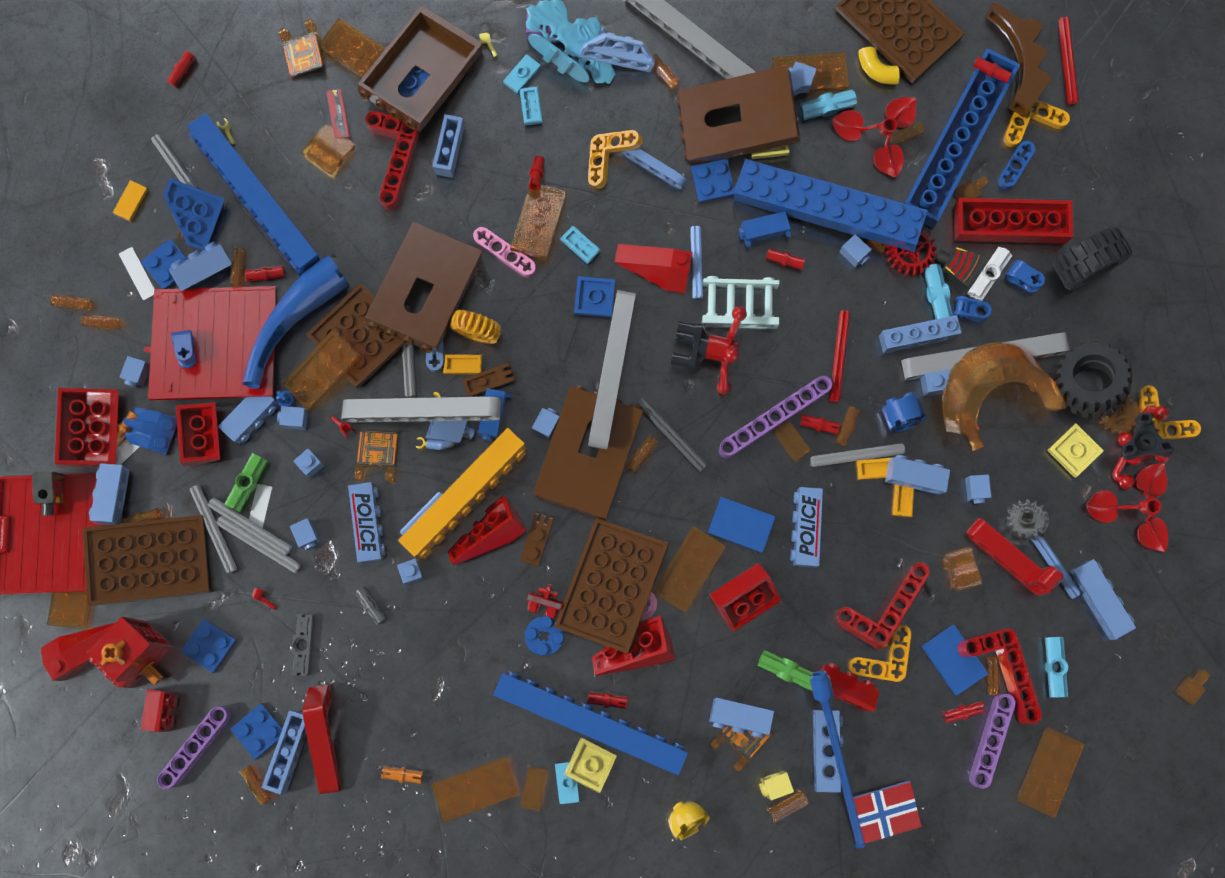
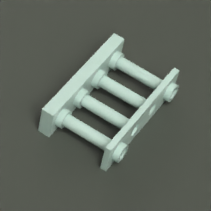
M717 276L704 278L703 287H709L708 313L702 317L704 327L731 328L734 320L732 311L735 308V288H746L747 316L741 321L739 328L777 329L779 317L772 315L773 289H778L779 280L774 278H764L763 280L718 279ZM716 288H727V314L725 316H718L716 313ZM754 289H765V315L763 317H755V314H753Z

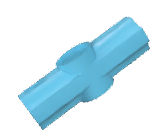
M853 89L837 94L825 93L815 100L800 103L801 118L807 120L821 115L829 117L840 110L855 107L857 105L856 94Z
M940 264L929 265V268L924 267L928 286L927 298L929 303H932L935 319L953 316L949 302L950 290L948 284L944 282Z
M1064 637L1045 638L1047 658L1045 670L1048 673L1049 696L1068 697L1066 674L1068 664L1065 661ZM1055 662L1060 665L1059 672H1055L1053 669Z

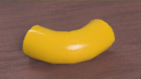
M865 47L858 51L862 69L871 79L882 84L896 85L899 83L898 66L883 64L878 59L875 47Z

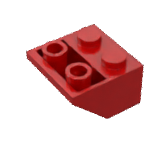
M147 689L141 724L142 730L170 732V728L173 727L175 720L174 716H172L173 709L176 708L178 701L176 692Z

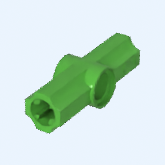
M252 453L242 473L236 477V484L229 494L225 505L241 512L249 495L256 489L257 481L268 463L267 460ZM249 478L250 484L247 487H243V481Z
M763 651L757 666L776 674L780 679L796 683L812 691L810 679L813 672L800 667L799 664L789 659H782L768 651Z

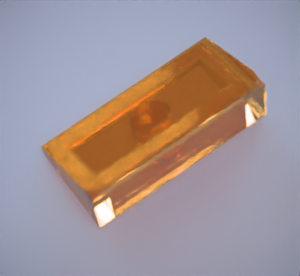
M800 790L770 807L767 811L773 822L776 823L808 805L806 794Z

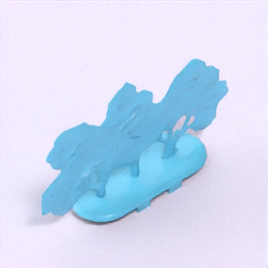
M562 0L539 1L536 6L530 5L526 8L529 15L526 21L527 28L534 32L541 31L544 36L531 34L528 36L529 43L544 56V61L547 63L553 62L559 67L558 71L564 74L566 72L580 82L586 83L589 81L588 72L585 70L589 69L596 83H611L616 75L611 64L579 57L583 45L600 34L602 28L597 17H591L588 20L578 18L574 23H570L568 21L567 8ZM546 26L551 27L552 33L550 37L546 33ZM557 40L563 43L565 46L564 52L553 45L551 41ZM568 55L578 57L579 63L574 61Z

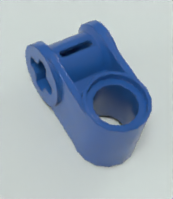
M1015 260L1005 275L1008 281L1030 293L1037 292L1045 281V277L1041 272L1021 260Z
M957 296L956 309L952 314L953 316L957 315L958 319L982 323L990 316L992 308L987 302ZM977 309L984 310L985 315H979Z
M185 330L171 333L175 356L178 359L179 365L182 368H191L196 362L192 331Z

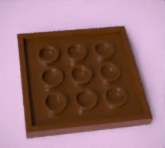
M362 283L353 289L306 334L357 389L405 344L399 338H390L385 335V332L380 330L374 331L367 327L365 316L375 297Z

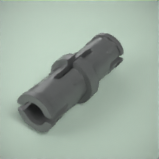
M363 586L358 589L355 595L363 604L365 612L368 611L376 625L386 620L387 617L377 605L378 601L373 599L366 587Z

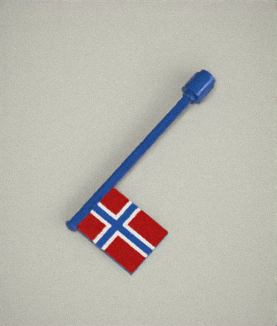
M826 671L812 673L810 684L814 699L819 700L822 704L856 842L855 847L862 849L866 846V843L921 827L910 781L853 797L830 704L831 697L834 696L830 676L827 675Z

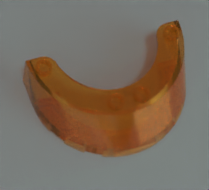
M1000 342L987 343L968 351L958 363H955L948 375L949 379L946 388L943 389L942 396L946 431L959 434L969 432L976 427L978 412L985 397L997 386L1008 382H1020L1028 385L1030 392H1037L1042 398L1045 407L1049 410L1054 411L1066 408L1058 386L1038 361L1024 349L1016 345Z

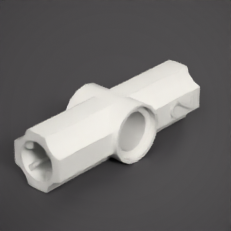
M1001 247L996 249L968 291L972 299L978 301L984 299L1012 257L1009 250ZM986 271L992 272L994 277H989Z

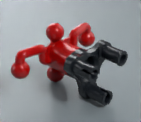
M743 307L733 309L732 317L734 320L727 337L708 334L703 323L696 322L694 324L679 320L675 342L691 344L693 352L690 356L673 352L671 364L694 370L705 358L721 361V378L717 384V390L722 395L729 394L732 390V385L728 381L729 363H734L738 360V350L740 348L739 343L734 338L741 321L747 316V311Z
M1147 406L1136 419L1134 435L1132 436L1129 432H1123L1118 436V443L1123 447L1121 449V457L1112 475L1114 480L1119 482L1123 489H1131L1135 485L1133 476L1129 474L1120 475L1126 462L1137 465L1142 460L1150 459L1155 456L1156 461L1159 463H1166L1170 460L1174 450L1173 443L1170 440H1164L1157 433L1151 415L1152 413L1155 419L1159 421L1166 420L1169 417V410L1165 406ZM1142 441H1145L1148 446H1143Z

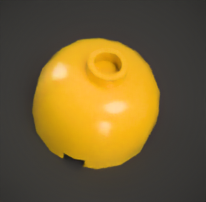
M679 802L673 807L674 811L669 817V828L676 840L678 838L684 840L698 832V827L701 823L705 826L710 817L703 807L695 802Z

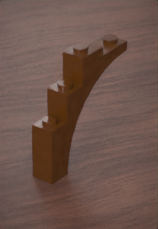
M993 2L985 17L1005 34L1020 64L1019 85L1009 109L1025 118L1053 78L1046 71L1038 68L1049 52L1034 42L1044 26L1029 16L1024 21L1019 16L1006 10L1002 5Z

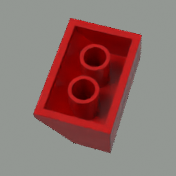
M216 403L176 406L181 465H203L220 460Z
M759 563L709 594L732 632H735L781 602L769 575Z
M832 663L822 666L820 671H826L827 675L830 676L835 697L866 712H874L880 690L875 688L876 684L867 680L861 682L857 680V675L848 671L845 674L839 671L840 667Z

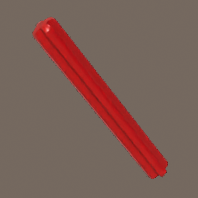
M1061 17L1059 20L1067 102L1069 105H1074L1079 101L1070 18Z
M842 310L839 314L832 387L829 398L831 402L835 403L839 402L841 397L850 312Z

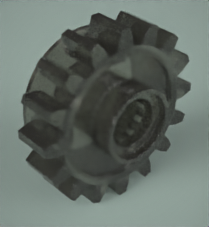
M1029 499L1026 500V504L1018 501V506L1012 504L1011 510H1007L1008 517L1005 520L1007 530H1012L1011 536L1016 535L1019 541L1021 539L1026 540V542L1032 539L1037 541L1038 536L1043 537L1044 531H1048V524L1050 523V518H1047L1048 511H1043V505L1038 507L1037 501H1034L1033 504H1030ZM1026 519H1027V520H1031L1032 522L1027 523V522H1024L1023 520H1026Z

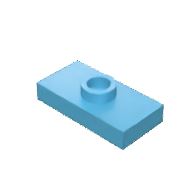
M526 54L504 79L503 83L518 94L520 92L519 89L524 88L541 68V65Z
M538 86L519 89L524 125L542 124Z
M574 226L560 238V241L586 264H589L601 252L593 242Z
M569 762L555 764L559 804L580 802L577 782L564 775Z

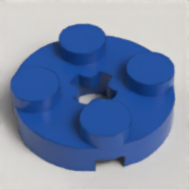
M547 616L538 617L528 624L525 630V642L533 653L541 656L552 655L562 646L564 633L562 630L554 627L555 619ZM541 631L549 632L548 641L539 639Z

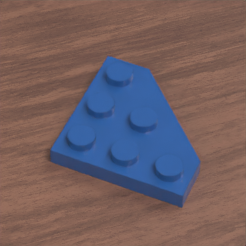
M169 178L163 197L186 244L204 251L205 246L209 244L225 199Z

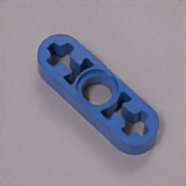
M1023 141L1014 152L998 178V185L1002 189H1011L1017 182L1035 153V145L1032 142ZM1027 147L1028 152L1025 154L1024 157H1021L1020 155L1024 151V148ZM1012 162H1020L1021 169H1014ZM1009 173L1013 174L1009 180L1010 182L1005 183V178H1007Z

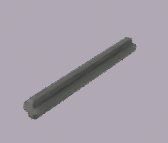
M644 397L637 402V405L641 407L640 409L643 410L644 414L699 471H702L707 466V463Z

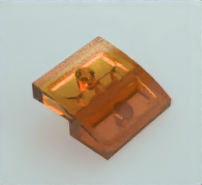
M326 124L302 150V154L331 175L343 164V159L355 150V144L346 137L334 138L333 128Z

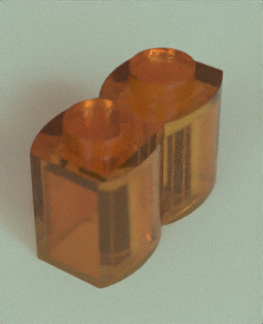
M970 546L945 554L943 562L945 568L950 570L951 577H949L952 588L960 591L982 584Z

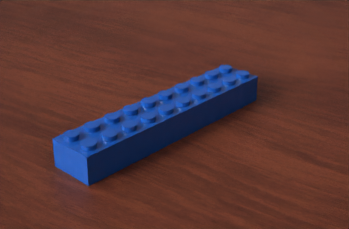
M988 48L984 52L982 59L991 63L995 62L998 64L997 66L1012 72L1010 79L1006 84L991 76L990 78L987 76L988 74L975 69L904 203L928 210L924 224L932 228L939 221L1020 66L1019 63Z
M204 113L187 126L191 131L189 136L299 276L319 261L320 258L208 115Z
M748 159L744 161L734 190V201L775 213L786 211L789 217L852 235L856 234L859 237L915 252L928 211Z
M510 671L507 674L502 673L493 696L679 776L688 752L684 751L685 746L675 742L672 745L665 743L667 739L657 734L651 737L647 735L648 731L638 726L636 730L628 727L629 722L618 719L616 722L610 719L611 715L601 710L599 714L593 712L592 706L581 703V706L574 703L575 699L563 695L562 698L556 696L557 691L547 687L544 690L537 688L539 684L529 679L523 682L519 680L521 676Z

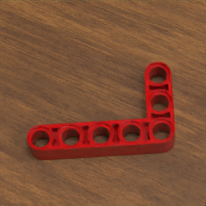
M371 111L365 116V122L369 131L374 134L397 139L379 195L383 208L392 211L398 207L418 143L419 131L414 129L413 133L407 134L406 132L410 128L400 119L396 120L391 115ZM374 120H378V121H379L377 124L371 125V122H372V121H374ZM390 125H397L394 129H388ZM404 146H408V147H409L408 150H406V151H401V148H402V147H404ZM398 163L404 164L401 168H396L395 166ZM393 180L399 181L396 185H390ZM388 197H392V198H393V200H392L391 202H389V203H386V202H385L386 198H388Z
M978 518L966 532V535L1036 595L1041 596L1051 593L1064 578L1062 573L1052 566L1042 569L981 518Z
M916 563L912 567L878 624L849 607H843L837 613L838 625L874 648H886L927 582L929 567L925 563ZM921 570L925 573V576L918 577L915 572ZM911 586L915 589V592L908 593L905 588ZM901 602L906 607L904 609H898L896 608L895 604ZM847 614L851 617V620L845 622L840 617ZM891 618L896 624L889 626L885 623V620ZM864 624L868 627V630L861 632L857 627ZM883 635L886 640L878 642L875 636Z
M1010 628L963 640L958 644V653L964 658L996 651L1009 695L1015 699L1014 712L1018 722L1026 725L1036 724L1041 720V710L1017 634L1014 630ZM1003 634L1006 636V642L1003 640ZM986 639L989 641V647L985 644ZM968 644L972 647L971 653L968 650ZM1009 653L1012 655V662L1009 659ZM1015 673L1018 674V681L1015 679ZM1021 692L1024 693V700L1021 698ZM1028 711L1030 712V715H1031L1030 720H1029L1028 717H1027V712H1028Z
M329 685L309 687L302 709L320 795L341 791V781L327 716L331 703Z

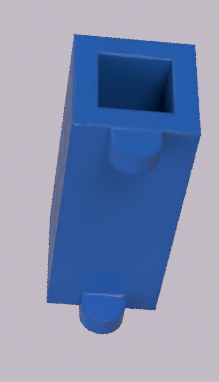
M786 211L743 221L738 229L740 239H744L747 247H751V243L784 235L787 238L791 237Z
M486 389L485 397L501 399V411L499 420L480 421L478 435L482 437V440L493 441V439H497L501 435L499 433L506 398L511 399L512 394Z

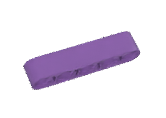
M998 694L993 699L969 775V781L974 787L984 789L990 786L1015 708V699L1009 694ZM1003 697L1008 701L1006 708H1002L1000 705V700ZM997 716L1002 720L1000 727H996L994 724ZM991 735L996 738L994 746H990L988 743ZM986 754L990 757L988 765H984L982 762V758ZM978 774L984 776V782L980 785L976 781Z
M217 706L210 710L159 774L157 783L160 788L171 789L179 785L230 721L232 714L229 708ZM219 710L224 712V718L221 721L216 716ZM206 726L211 728V734L208 737L204 734ZM193 742L198 744V751L196 753L191 750ZM181 758H183L186 763L183 769H181L178 765V761ZM168 774L171 775L173 779L170 785H168L165 781V778Z

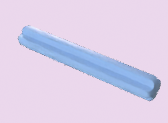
M692 226L693 298L701 299L703 298L701 227Z

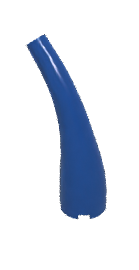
M328 254L314 263L293 283L267 318L252 348L242 382L244 386L254 389L259 388L268 358L283 335L307 314L350 286Z

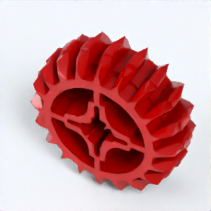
M925 228L921 231L914 253L904 249L898 253L897 247L886 245V248L889 249L886 251V255L891 256L887 261L894 262L892 268L897 266L899 268L898 273L904 270V274L907 276L911 271L912 276H915L917 272L922 274L924 267L929 268V265L934 263L933 258L937 256L934 251L937 250V246L933 245L935 239L929 240L931 233L924 234ZM925 249V259L920 261L919 252ZM903 259H908L911 263H908Z

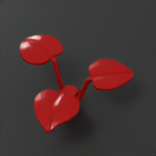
M903 97L891 101L885 109L887 118L882 123L865 128L862 127L864 119L859 112L854 110L844 111L833 117L834 129L844 140L856 141L860 138L861 131L879 128V132L887 136L885 148H879L875 152L874 164L881 172L891 177H897L903 167L904 155L898 145L888 146L889 140L897 127L907 128L912 125L916 117L917 99Z
M1165 464L1146 466L1137 474L1136 486L1138 489L1143 490V495L1148 498L1142 500L1139 505L1116 506V496L1106 490L1095 493L1088 501L1086 507L1089 514L1097 521L1103 523L1116 520V509H1139L1142 514L1148 515L1145 519L1146 523L1141 524L1138 528L1137 536L1139 542L1146 548L1166 552L1168 546L1167 527L1162 519L1155 517V514L1161 510V503L1155 497L1161 496L1167 488Z

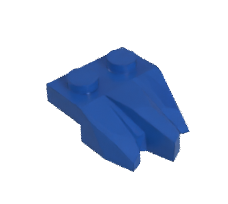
M134 407V413L137 415V418H124V425L132 428V432L126 433L124 436L133 445L166 455L177 426V418L158 411Z

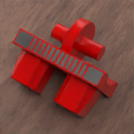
M548 584L546 589L542 587L538 589L539 593L545 595L530 591L527 600H529L528 611L538 613L540 604L547 606L545 616L555 619L564 601L549 597L556 598L558 592L552 591V585Z

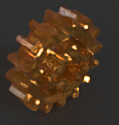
M1129 396L1126 403L1121 404L1118 417H1116L1118 411L1114 412L1113 410L1109 416L1105 417L1104 414H1101L1102 420L1099 424L1104 423L1105 430L1111 428V433H1115L1117 430L1119 434L1123 433L1124 430L1126 432L1130 431L1131 427L1136 426L1134 420L1138 417L1136 413L1140 411V409L1135 408L1137 401L1132 403V396ZM1116 422H1120L1121 424H1122V423H1124V424H1123V425H1118V424H1115V423H1116Z

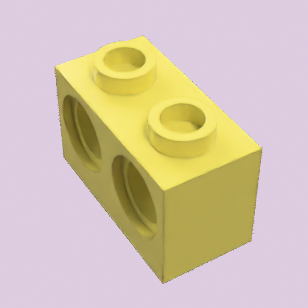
M785 771L761 778L762 783L759 784L762 795L770 800L794 792L788 774Z

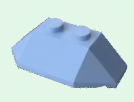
M603 32L584 44L579 53V57L649 73L655 64L653 57L642 41L635 40L632 37L617 36L614 33Z

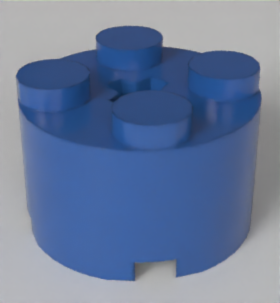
M915 392L907 393L900 399H897V397L890 398L886 401L887 405L882 408V413L890 432L893 430L895 432L908 430L915 427L914 423L918 420L922 423L927 418Z

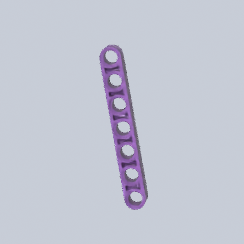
M827 376L816 378L724 439L720 444L719 454L723 458L735 456L824 397L832 387L831 379ZM819 382L825 383L826 386H827V389H826V390H821V389H819L818 383H819ZM802 393H809L811 400H804ZM793 403L796 410H788L786 404ZM776 413L780 416V420L773 421L770 415ZM755 424H762L764 431L758 432L755 429ZM746 434L749 441L741 442L739 435ZM729 444L732 446L733 451L726 453L723 450V446Z

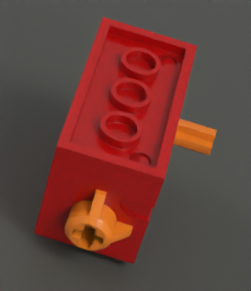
M121 616L86 653L90 656L89 661L116 687L135 688L144 677L154 686L162 680L163 676L154 667L173 647L147 621Z

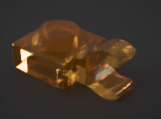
M985 175L975 183H972L969 179L957 187L954 193L958 199L977 198L980 196L978 190L986 186L989 181Z
M1199 670L1193 679L1186 677L1176 690V693L1188 703L1194 705L1206 690L1201 685L1209 679L1210 674L1205 670Z

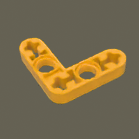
M1037 100L1025 118L1016 112L1013 113L1003 141L1008 147H1016L1022 140L1030 118L1053 128L1063 129L1070 121V116L1062 109ZM1045 109L1048 116H1040L1038 110ZM1059 116L1062 117V123L1058 122ZM1015 119H1023L1024 125H1016ZM1015 130L1017 131L1015 135V140L1011 141L1010 136L1013 134Z
M635 130L594 136L590 145L589 184L597 189L604 187L607 182L609 153L639 148L643 141L642 136ZM616 138H620V143L617 146H613V141ZM602 157V163L596 166V160Z
M1147 385L1138 391L1140 414L1147 406H1160L1158 392L1155 387ZM1144 393H1151L1152 396L1148 399L1147 396H1144ZM1148 400H1149V403L1153 402V404H1149V405H1146V406H1145V404L1148 402ZM1155 417L1152 418L1153 421H1156L1153 424L1155 430L1164 440L1190 439L1196 437L1201 432V426L1195 420L1162 422L1155 419ZM1168 426L1176 428L1174 436L1169 435L1167 432ZM1189 426L1195 429V431H1193L1192 433L1191 431L1182 432V429H1185Z
M905 625L899 626L891 639L888 662L856 657L849 661V671L857 676L893 682L903 680L906 676L911 640L910 629ZM901 628L906 633V636L902 637L901 642H905V646L902 644L895 645V641L899 642L900 635H897V631H900ZM898 647L904 651V656L901 659H897L894 656V650ZM892 660L903 662V666L898 665V671L901 672V675L897 676V679L894 674H891V671L896 669V664H892ZM859 661L860 665L867 666L866 662H869L868 674H865L866 669H859L856 672L852 665ZM874 664H879L882 667L880 675L872 673V666Z

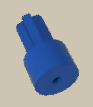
M289 391L276 392L278 394L276 402L280 407L295 406L296 399Z

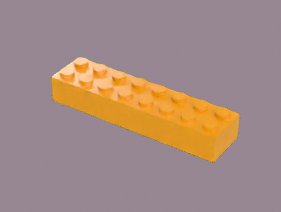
M507 428L398 541L419 561L422 558L426 559L432 552L430 549L435 544L439 545L446 538L444 535L449 530L453 531L459 525L458 520L462 516H468L473 510L471 507L476 502L480 503L486 497V491L489 488L491 490L494 489L500 482L498 479L503 474L506 476L513 469L512 465L516 461L520 462L525 457V451L527 450L525 443Z

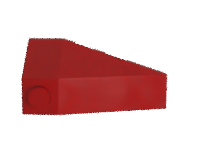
M618 244L615 263L632 273L644 277L645 280L657 284L666 291L685 294L692 252L671 248Z
M504 495L485 510L486 515L480 521L476 520L472 524L474 526L468 534H463L447 551L451 564L456 565L510 543L526 531L522 519Z
M661 616L642 621L639 624L629 654L605 647L592 656L596 676L659 665L676 659L672 640Z
M115 623L60 636L41 647L42 662L52 681H62L91 663L89 661L90 656L86 652Z

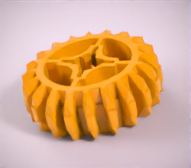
M456 310L450 320V328L454 332L481 343L494 344L501 334V326L497 322L475 312Z

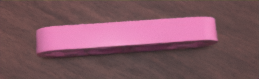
M479 227L474 231V240L480 247L524 277H531L535 274V263L530 258L487 228ZM485 233V237L490 241L489 244L483 238L479 240L478 234L482 235ZM494 243H501L502 249L500 251H493L492 245ZM510 253H515L517 260L510 262L507 260V256ZM521 259H523L522 264L525 266L530 264L531 271L527 270L524 272V267L519 264Z

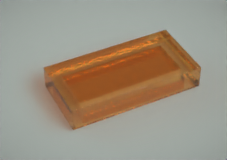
M789 420L772 431L794 462L811 451Z
M533 767L528 768L520 807L540 811L548 775L547 770Z

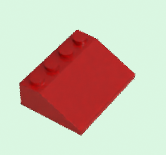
M58 388L54 462L56 467L83 468L99 467L100 464L116 465L119 390Z

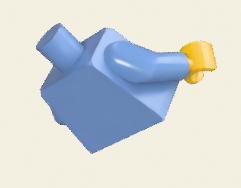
M433 393L434 396L441 398L439 393ZM431 421L426 439L417 438V440L423 441V445L420 447L416 446V448L421 450L426 448L434 450L451 448L455 444L460 443L462 437L471 440L475 430L466 426L467 421Z

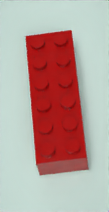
M959 198L954 204V241L1067 244L1073 238V207L1071 200Z

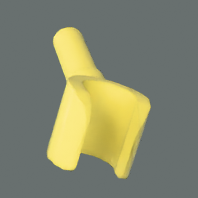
M488 33L479 34L480 41L488 45L493 57L498 56L491 43L490 35Z
M224 118L226 122L224 126H221L217 121V126L221 132L225 133L230 145H234L235 142L229 131L231 126L227 119Z

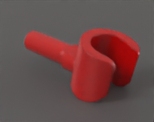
M335 416L331 417V420L340 427V431L346 438H349L346 434L349 430L355 432L349 423H342Z
M255 588L252 597L274 610L276 606L266 598H263L265 591Z

